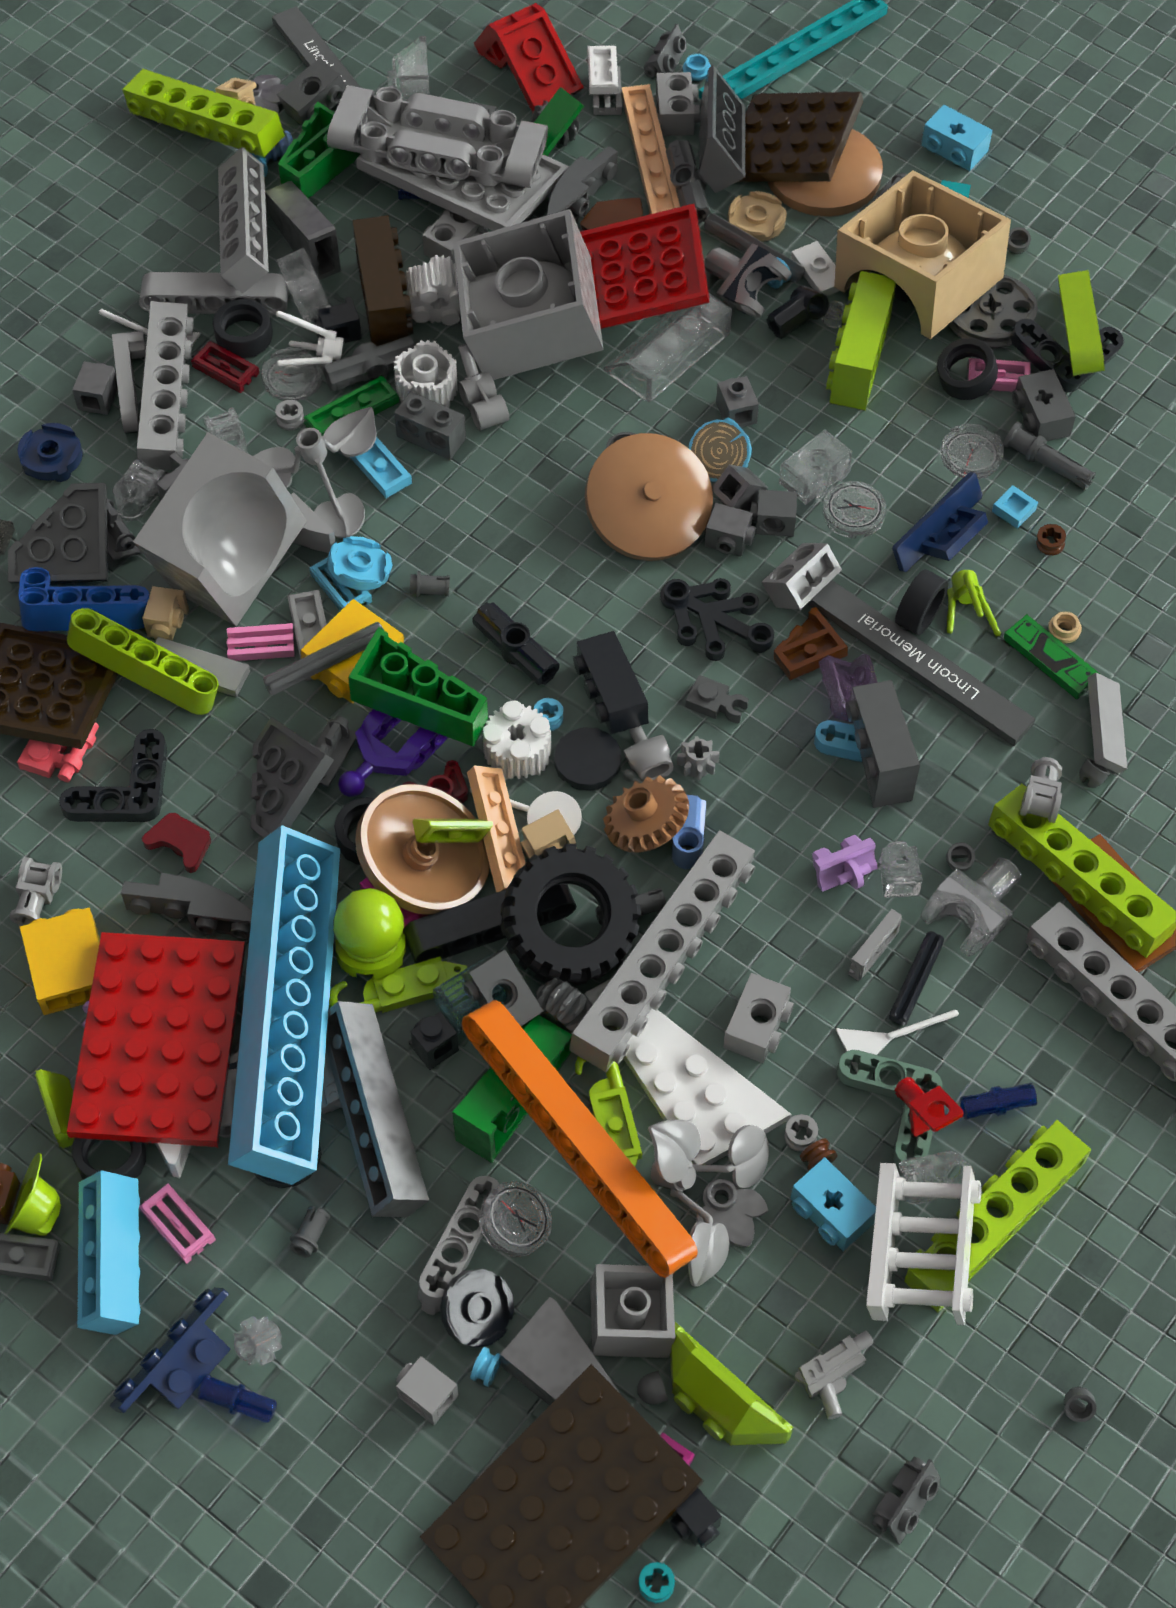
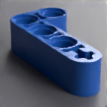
M39 567L29 568L20 575L18 598L21 624L29 631H68L72 613L77 609L88 608L130 630L142 629L145 627L142 618L149 600V591L142 586L136 585L51 587L50 573L46 569Z

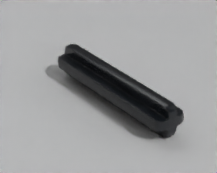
M933 931L926 934L890 1011L889 1019L892 1022L901 1026L907 1024L943 946L944 937L942 935L936 934Z

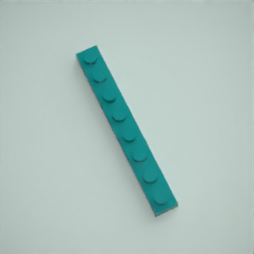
M852 0L724 74L723 78L741 100L885 16L888 5L882 0ZM704 87L699 89L698 98L700 100L702 98Z

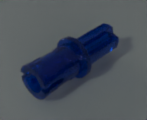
M211 1375L205 1376L198 1393V1399L229 1409V1413L232 1415L239 1412L266 1423L271 1421L277 1409V1402L275 1400L246 1390L244 1384L235 1386L213 1378Z

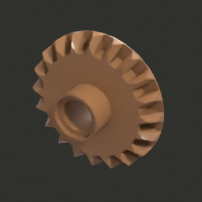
M647 776L643 783L634 780L633 787L629 789L623 787V794L621 796H613L614 804L606 807L608 815L603 818L605 823L604 831L611 843L623 851L645 852L660 847L671 840L683 827L689 813L688 796L681 785L676 784L672 778L665 780L662 776H658L653 780Z

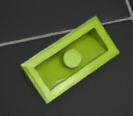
M413 819V827L416 840L419 843L480 842L493 827V821L481 819Z
M42 1069L37 1070L35 1077L54 1136L59 1146L63 1149L72 1146L75 1138H69L67 1134L73 1098L68 1077L62 1074Z

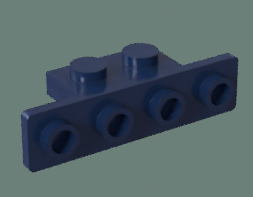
M969 472L893 545L892 550L900 571L907 572L924 554L950 561L988 523L985 512L971 509L983 496L976 473Z
M208 1288L203 1291L194 1301L193 1307L195 1309L186 1320L184 1318L179 1319L168 1330L166 1335L169 1339L160 1349L157 1347L152 1349L142 1359L140 1363L142 1369L133 1379L130 1377L125 1379L113 1393L115 1400L110 1404V1407L120 1413L126 1412L142 1392L151 1385L174 1408L179 1409L231 1350L204 1324L229 1293L224 1288H213L212 1290Z

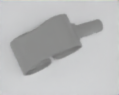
M467 344L458 346L467 375L464 377L465 380L458 382V389L461 399L469 409L477 429L481 431L509 421L507 405L500 394L497 395L496 386L490 373L478 372L475 359Z

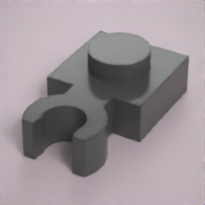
M699 675L686 698L685 707L714 719L717 718L719 712H722L728 720L740 723L742 712L733 708L741 707L747 709L749 699L740 694L730 696L728 695L730 686Z

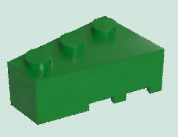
M318 101L314 106V113L309 121L305 120L303 123L302 132L299 137L293 139L278 163L281 184L292 181L308 199L360 156V153L327 146L328 129L335 112Z

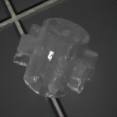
M252 1316L240 1322L242 1330L234 1333V1348L237 1355L242 1360L247 1361L249 1366L256 1362L263 1366L275 1360L274 1352L282 1349V1336L278 1326L274 1322L268 1321L267 1316L258 1320L255 1316Z

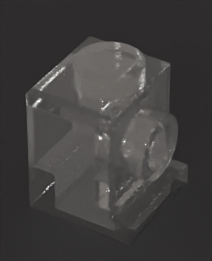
M904 841L889 843L887 848L881 849L879 859L884 898L919 896L923 878L922 873H920L917 847H908Z

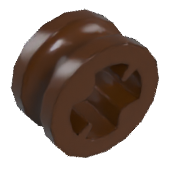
M1056 524L1042 526L1037 533V548L1046 555H1058L1065 547V530ZM1047 536H1052L1056 542L1049 543V540L1046 539Z
M824 1138L812 1143L800 1154V1159L809 1164L807 1166L808 1171L824 1157L830 1163L837 1158L838 1154L836 1151L829 1150L828 1148L830 1146L828 1139Z

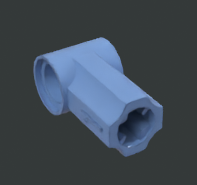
M687 795L689 800L688 817L672 841V860L675 865L683 869H691L703 853L706 801L694 795ZM689 845L694 847V849L686 850L682 846Z

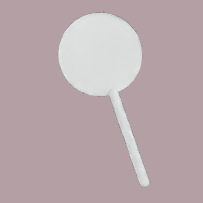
M558 791L544 793L537 797L530 806L510 799L513 808L528 812V824L559 809L573 835L580 828L582 821L581 809L576 800L566 793Z

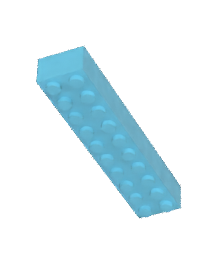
M281 825L258 843L228 1165L293 1185L317 1171L334 943L333 919L337 903L340 848Z

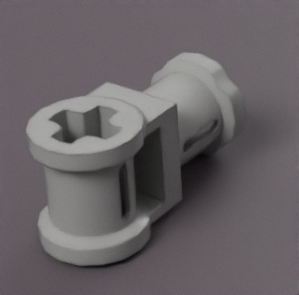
M1042 757L1032 763V775L1024 792L1020 815L1025 816L1029 813L1048 818L1050 823H1055L1062 799V793H1060L1062 783L1057 782L1062 776V766L1053 758ZM1047 767H1049V775L1045 776Z
M25 857L22 860L16 885L19 901L16 909L10 913V920L19 926H24L33 920L41 918L40 914L43 905H51L54 893L59 889L62 879L61 863L53 862L51 865L33 862V859Z

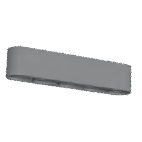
M149 272L142 277L139 305L144 311L150 312L151 301L188 304V314H215L221 306L230 301L247 299L262 304L268 310L269 315H276L277 311L285 312L287 309L289 281L281 274L267 273L246 292L242 293L234 286L227 285L220 273Z

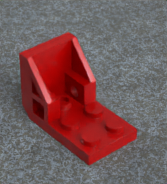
M537 3L488 24L474 42L478 53L500 69L509 65L532 113L535 110V106H542L544 100L549 102L560 87L570 95H574L584 88L545 9Z

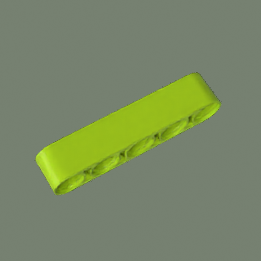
M1089 270L1058 275L1060 298L1073 376L1105 371Z
M81 608L72 613L67 643L74 651L191 713L204 715L212 710L219 686L215 675L94 610Z

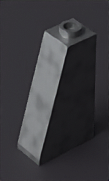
M292 181L266 190L265 197L269 215L312 280L316 282L340 272L337 234L332 223Z
M551 1296L500 1354L501 1366L549 1406L591 1364L618 1391L557 1301Z

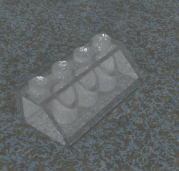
M709 294L710 303L669 312L604 366V371L650 403L730 334L732 309Z

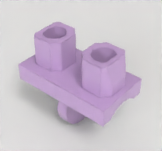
M852 835L843 840L841 850L835 853H831L826 848L814 851L812 853L813 866L816 870L817 885L821 891L824 892L847 882L854 889L863 887V876L878 869L874 855L876 848L874 841L871 838L862 841L856 835Z

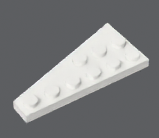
M610 980L585 992L587 1000L592 1002V1005ZM631 999L624 1000L628 1004H637V1002ZM651 1008L646 1016L648 1022L642 1033L638 1037L632 1035L627 1042L630 1046L623 1059L664 1121L674 1119L693 1123L698 1129L701 1142L700 1150L691 1161L692 1164L711 1165L727 1156L729 1144L734 1133L745 1125L757 1126L765 1133H768L791 1118V1113L659 1010ZM612 1025L604 1026L606 1029L611 1031L619 1030L618 1028Z

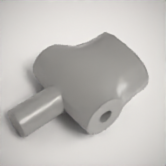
M641 726L630 729L629 733L635 744L624 750L629 767L639 775L643 782L647 776L653 780L658 776L667 777L673 771L674 766L663 734L647 738Z

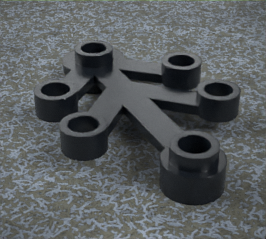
M719 578L712 583L690 587L681 579H672L661 589L660 600L666 608L674 610L679 627L677 640L681 645L691 646L697 640V629L690 623L688 610L699 615L707 642L705 655L709 660L719 661L725 655V643L719 638L716 624L747 640L749 647L758 653L765 652L772 647L774 630L766 623H756L750 627L725 614L740 611L745 615H753L757 612L759 604L758 597L753 593H744L741 597L728 599L731 584L726 579ZM721 587V588H724V589H726V590H725V591H717L716 589ZM712 595L718 601L704 603L698 598ZM745 602H751V603H753L754 605H752V606H747V605H745L744 603H745ZM683 633H690V634H692V636H690V637H685V636H683L682 634H683ZM757 639H762V640H764V642H759V641H756V640H757ZM716 647L719 648L720 651L714 652L710 649Z

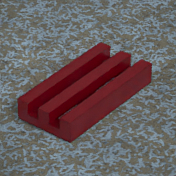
M209 341L191 360L193 368L239 393L245 390V384L249 385L252 382V376L257 377L260 374L258 366L212 341ZM210 352V353H212L213 355H215V356H217V357H219V358H221V359L218 360V359L212 357L211 355H209L208 353ZM230 364L234 365L235 367H237V368H239V369H241V370H243V371H245V372L242 373V372H240V371L234 369L233 367L230 366Z

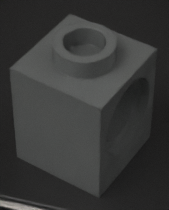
M759 489L758 502H751L752 521H756L755 534L794 537L797 492Z

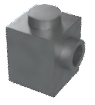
M83 362L72 389L78 410L108 415L118 390L114 366L103 363Z
M748 377L731 378L718 382L716 404L722 418H731L740 427L757 424L759 403Z
M730 464L712 487V491L721 499L722 505L751 512V502H758L759 489H768L749 468Z
M715 503L706 527L705 547L719 550L725 554L742 556L745 546H751L755 536L756 527L751 526L753 513Z

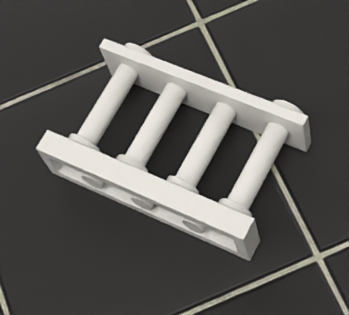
M880 1163L866 1303L872 1320L888 1321L889 1307L894 1308L895 1304L952 1307L956 1324L965 1325L966 1312H972L973 1289L968 1288L974 1203L980 1204L981 1181L975 1180L971 1166H963L962 1184L907 1182L905 1178L900 1177L895 1163ZM905 1197L961 1199L959 1219L904 1217L901 1212H898L899 1200H905ZM902 1232L958 1234L957 1253L953 1255L899 1252V1249L895 1248L896 1235L901 1236ZM899 1268L955 1270L954 1291L896 1288L895 1284H891L892 1271H898Z

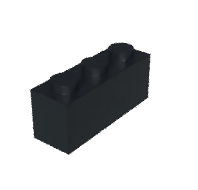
M611 631L576 641L577 655L573 656L576 672L578 675H584L586 694L589 699H595L597 718L600 723L605 722L610 735L649 724L648 701L615 632Z

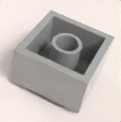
M596 1264L590 1284L593 1355L669 1358L671 1346L675 1341L673 1273L663 1278L657 1275L650 1266Z

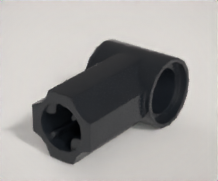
M801 285L792 292L790 300L768 314L766 319L768 327L776 337L782 339L809 319L818 320L822 318L829 309V298L822 292Z

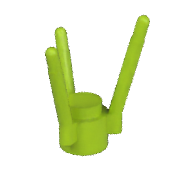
M972 570L956 572L951 578L952 588L947 590V633L951 634L953 632L956 600H959L962 604L973 603L977 616L983 617L985 614L995 636H1000L1001 631L984 597L982 586H979L976 573Z

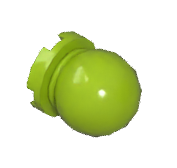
M368 888L352 891L338 904L333 919V931L337 938L336 959L341 969L349 975L357 977L356 973L363 975L373 974L374 979H380L392 974L402 966L403 956L406 952V940L403 934L404 916L393 897L381 890Z

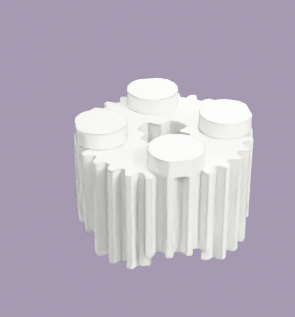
M435 255V257L430 258L429 263L423 262L422 266L417 265L416 267L415 265L409 267L408 271H406V282L412 318L419 323L431 321V323L442 321L445 325L458 323L461 313L456 266L455 263L453 264L451 257L444 258V255L441 257Z
M420 340V343H417L414 349L408 348V352L403 351V353L395 357L396 392L400 397L401 403L411 391L443 406L450 407V401L454 400L456 391H458L456 359L452 358V354H448L447 350L443 351V347L436 344V341L431 343L430 340L426 342Z
M518 701L506 702L503 707H500L499 712L496 710L493 712L494 716L489 715V721H486V725L483 727V748L487 764L491 765V768L502 769L505 781L513 779L514 776H517L518 779L521 776L528 778V774L539 776L541 775V770H546L545 765H549V756L551 755L549 720L543 717L542 712L538 713L536 708L531 710V706L526 708L524 704Z

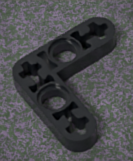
M1031 319L1019 320L1010 333L1012 344L1041 372L1054 369L1065 392L1076 391L1096 373L1076 375L1070 379L1066 378L1065 375H1069L1072 372L1070 354L1040 325ZM1104 327L1099 330L1101 344L1108 340L1112 342L1103 350L1104 365L1118 353L1124 343L1123 335L1113 327ZM1025 332H1027L1030 334V336L1028 335L1024 337L1021 335V333L1024 334ZM1039 342V345L1035 349L1033 345L1035 346V344ZM1040 351H1050L1054 355L1055 360H1045L1041 356Z
M146 729L136 736L129 787L76 786L66 789L59 798V804L65 818L75 822H147L155 819L161 810L167 757V745L163 734L155 729ZM150 742L156 743L152 747L153 758H148L146 747L149 746ZM146 769H153L157 772L154 779L150 781H142L138 777ZM143 792H147L150 802L146 805V809L139 808L143 804ZM115 798L120 801L119 805L113 810L108 811L101 808L102 803L106 799ZM92 799L94 801L95 809H91L90 805H92ZM75 800H81L82 803H78L77 808H71Z

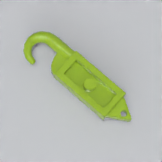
M441 957L399 968L392 974L380 979H374L372 976L364 986V1001L360 1003L373 1004L375 1013L380 1011L385 1013L450 994L451 987L462 977L461 974L467 971V966L442 961ZM346 981L339 982L330 989L329 1008L338 1002V993L348 985Z
M579 1056L575 1062V1073L577 1075L582 1074L583 1065L586 1060ZM613 1062L608 1071L605 1072L607 1078L599 1080L589 1090V1102L593 1116L636 1168L638 1159H642V1150L619 1066L616 1062Z

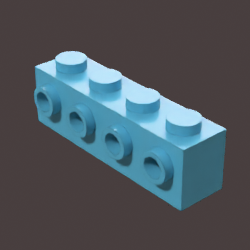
M100 1170L79 1182L77 1328L117 1335L139 1324L140 1232L138 1208L140 1197L138 1195V1179Z

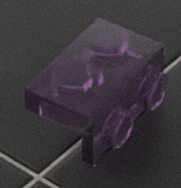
M862 654L850 663L827 655L819 662L823 675L822 680L830 700L831 711L834 714V718L850 722L847 717L846 702L850 701L852 687L877 683L871 658L867 654Z

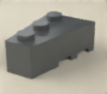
M892 680L852 687L850 701L846 702V712L849 721H853L855 740L860 750L873 808L912 801L920 762Z

